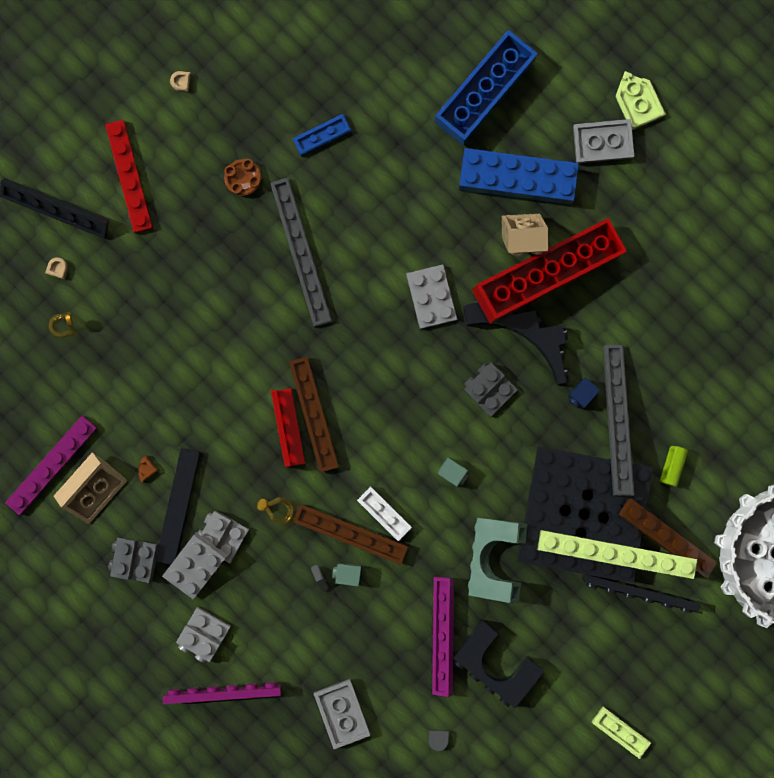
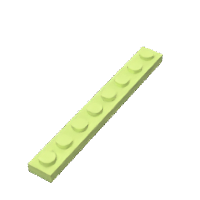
M543 530L540 531L537 550L691 579H694L697 559Z

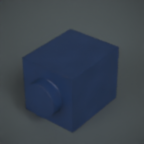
M585 377L568 394L569 402L576 408H579V406L585 408L600 390Z

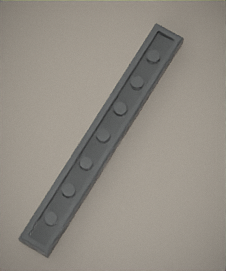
M289 178L271 182L272 191L313 326L317 327L330 323L332 319Z
M604 345L603 356L613 497L634 496L623 345Z

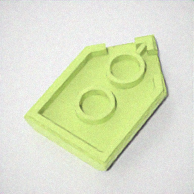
M625 71L615 97L625 118L631 119L632 130L665 116L664 109L650 80L641 79Z

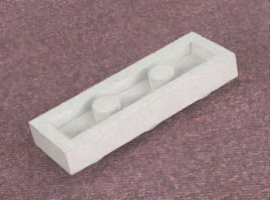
M372 487L357 500L397 541L412 528Z

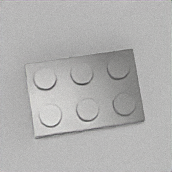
M631 119L573 125L576 163L634 158Z
M443 265L406 273L420 329L457 320Z
M196 532L162 577L194 599L227 555Z
M351 679L314 692L333 749L371 735Z

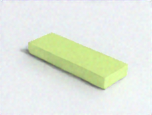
M605 707L601 708L592 721L595 726L639 759L651 744L650 741Z

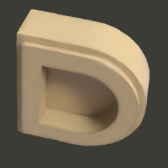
M183 71L173 73L170 78L172 87L176 91L189 93L191 73Z
M53 258L49 261L45 273L65 280L68 264L61 258Z

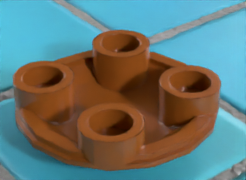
M251 159L236 160L224 170L225 185L235 195H250L260 186L262 179L261 171Z

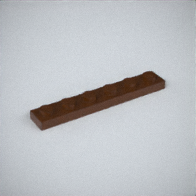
M308 357L289 361L319 470L324 472L338 468V462Z
M628 499L619 513L621 518L670 554L697 559L695 572L708 579L717 564L716 561L634 500Z
M300 504L293 521L296 524L400 565L408 548L406 545Z

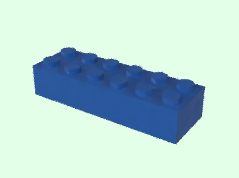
M507 30L435 115L434 123L464 146L535 62L538 53L510 30Z
M465 148L458 191L571 205L575 196L579 163Z

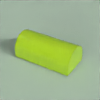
M678 446L670 447L660 478L661 483L673 487L678 486L688 453L687 449Z

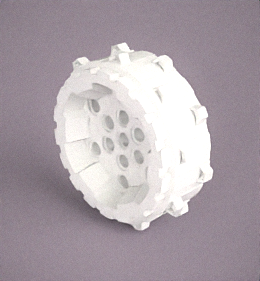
M774 485L768 486V491L759 493L755 497L745 494L739 498L740 508L730 517L724 534L716 535L714 542L720 547V568L725 578L724 583L721 585L723 593L734 595L738 603L743 607L742 612L749 618L756 616L757 624L768 628L772 623L774 624V558L771 556V551L774 549ZM754 544H757L759 549L758 552L754 554L752 552V546ZM766 582L771 584V588L768 591L764 589Z

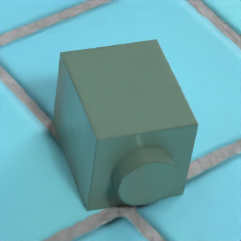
M447 458L437 474L453 485L458 486V484L463 485L468 475H466V472L468 470Z
M338 562L337 567L333 568L332 578L336 579V584L359 586L361 565Z

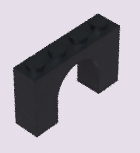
M481 619L453 654L454 663L460 669L466 668L470 671L469 676L476 682L481 680L485 684L484 688L492 695L494 693L498 694L501 697L499 700L507 707L511 705L516 708L543 674L544 670L526 656L510 676L494 678L488 675L482 667V657L498 633Z

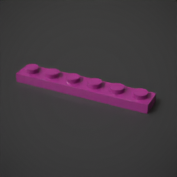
M81 416L5 503L18 515H22L98 428L85 416Z
M434 577L432 695L445 697L453 696L454 578Z
M267 682L265 686H258L257 683L246 684V687H238V685L234 684L227 685L223 689H219V686L207 687V690H199V687L188 688V691L180 692V689H170L168 693L163 695V704L281 696L282 684L277 685V682Z

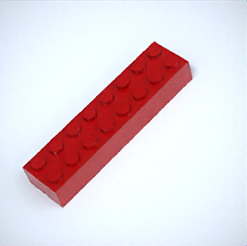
M607 218L548 248V251L536 254L482 281L472 289V292L491 324L620 258L627 250L611 221Z

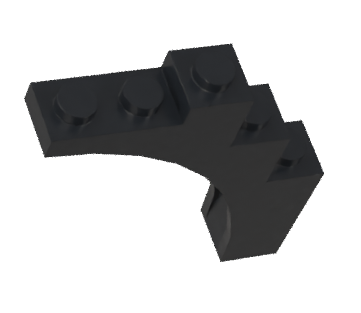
M478 302L463 306L466 326H498L519 334L533 344L544 356L552 370L556 385L566 383L568 371L566 367L563 368L564 352L563 349H559V346L566 344L568 334L566 328L563 329L562 325L539 329V326L542 324L540 315L536 314V310L514 315L511 313L490 324Z

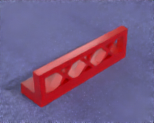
M292 388L272 390L271 395L284 465L289 467L305 464Z

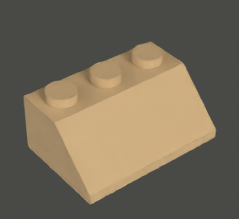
M91 453L54 495V498L61 508L90 524L127 480L106 461Z

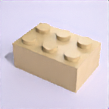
M540 214L502 216V239L508 253L522 255L523 252L542 254L543 251H548V227Z

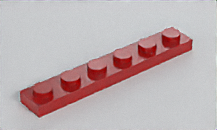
M119 120L105 124L133 232L136 234L151 230L153 225L125 121Z

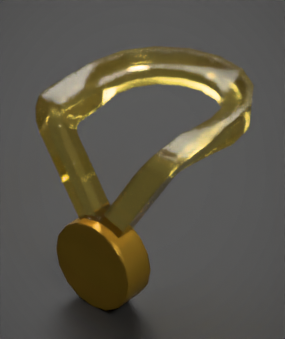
M70 312L54 315L50 319L49 330L53 335L57 337L74 335ZM65 317L70 330L62 333L55 332L53 322L58 318Z
M282 497L270 502L266 499H261L257 505L258 510L266 511L269 517L278 523H287L293 515L292 504ZM276 503L285 504L288 507L287 516L284 519H279L273 515L269 507Z

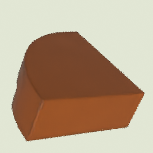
M147 456L142 458L139 465L138 474L142 483L158 471Z

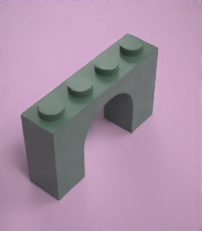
M477 518L475 541L472 546L473 560L470 565L471 578L468 583L469 596L507 603L519 602L521 583L503 580L495 576L489 565V555L492 548L501 541L526 543L528 524Z

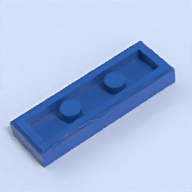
M341 114L292 139L302 157L351 133V128L344 115Z

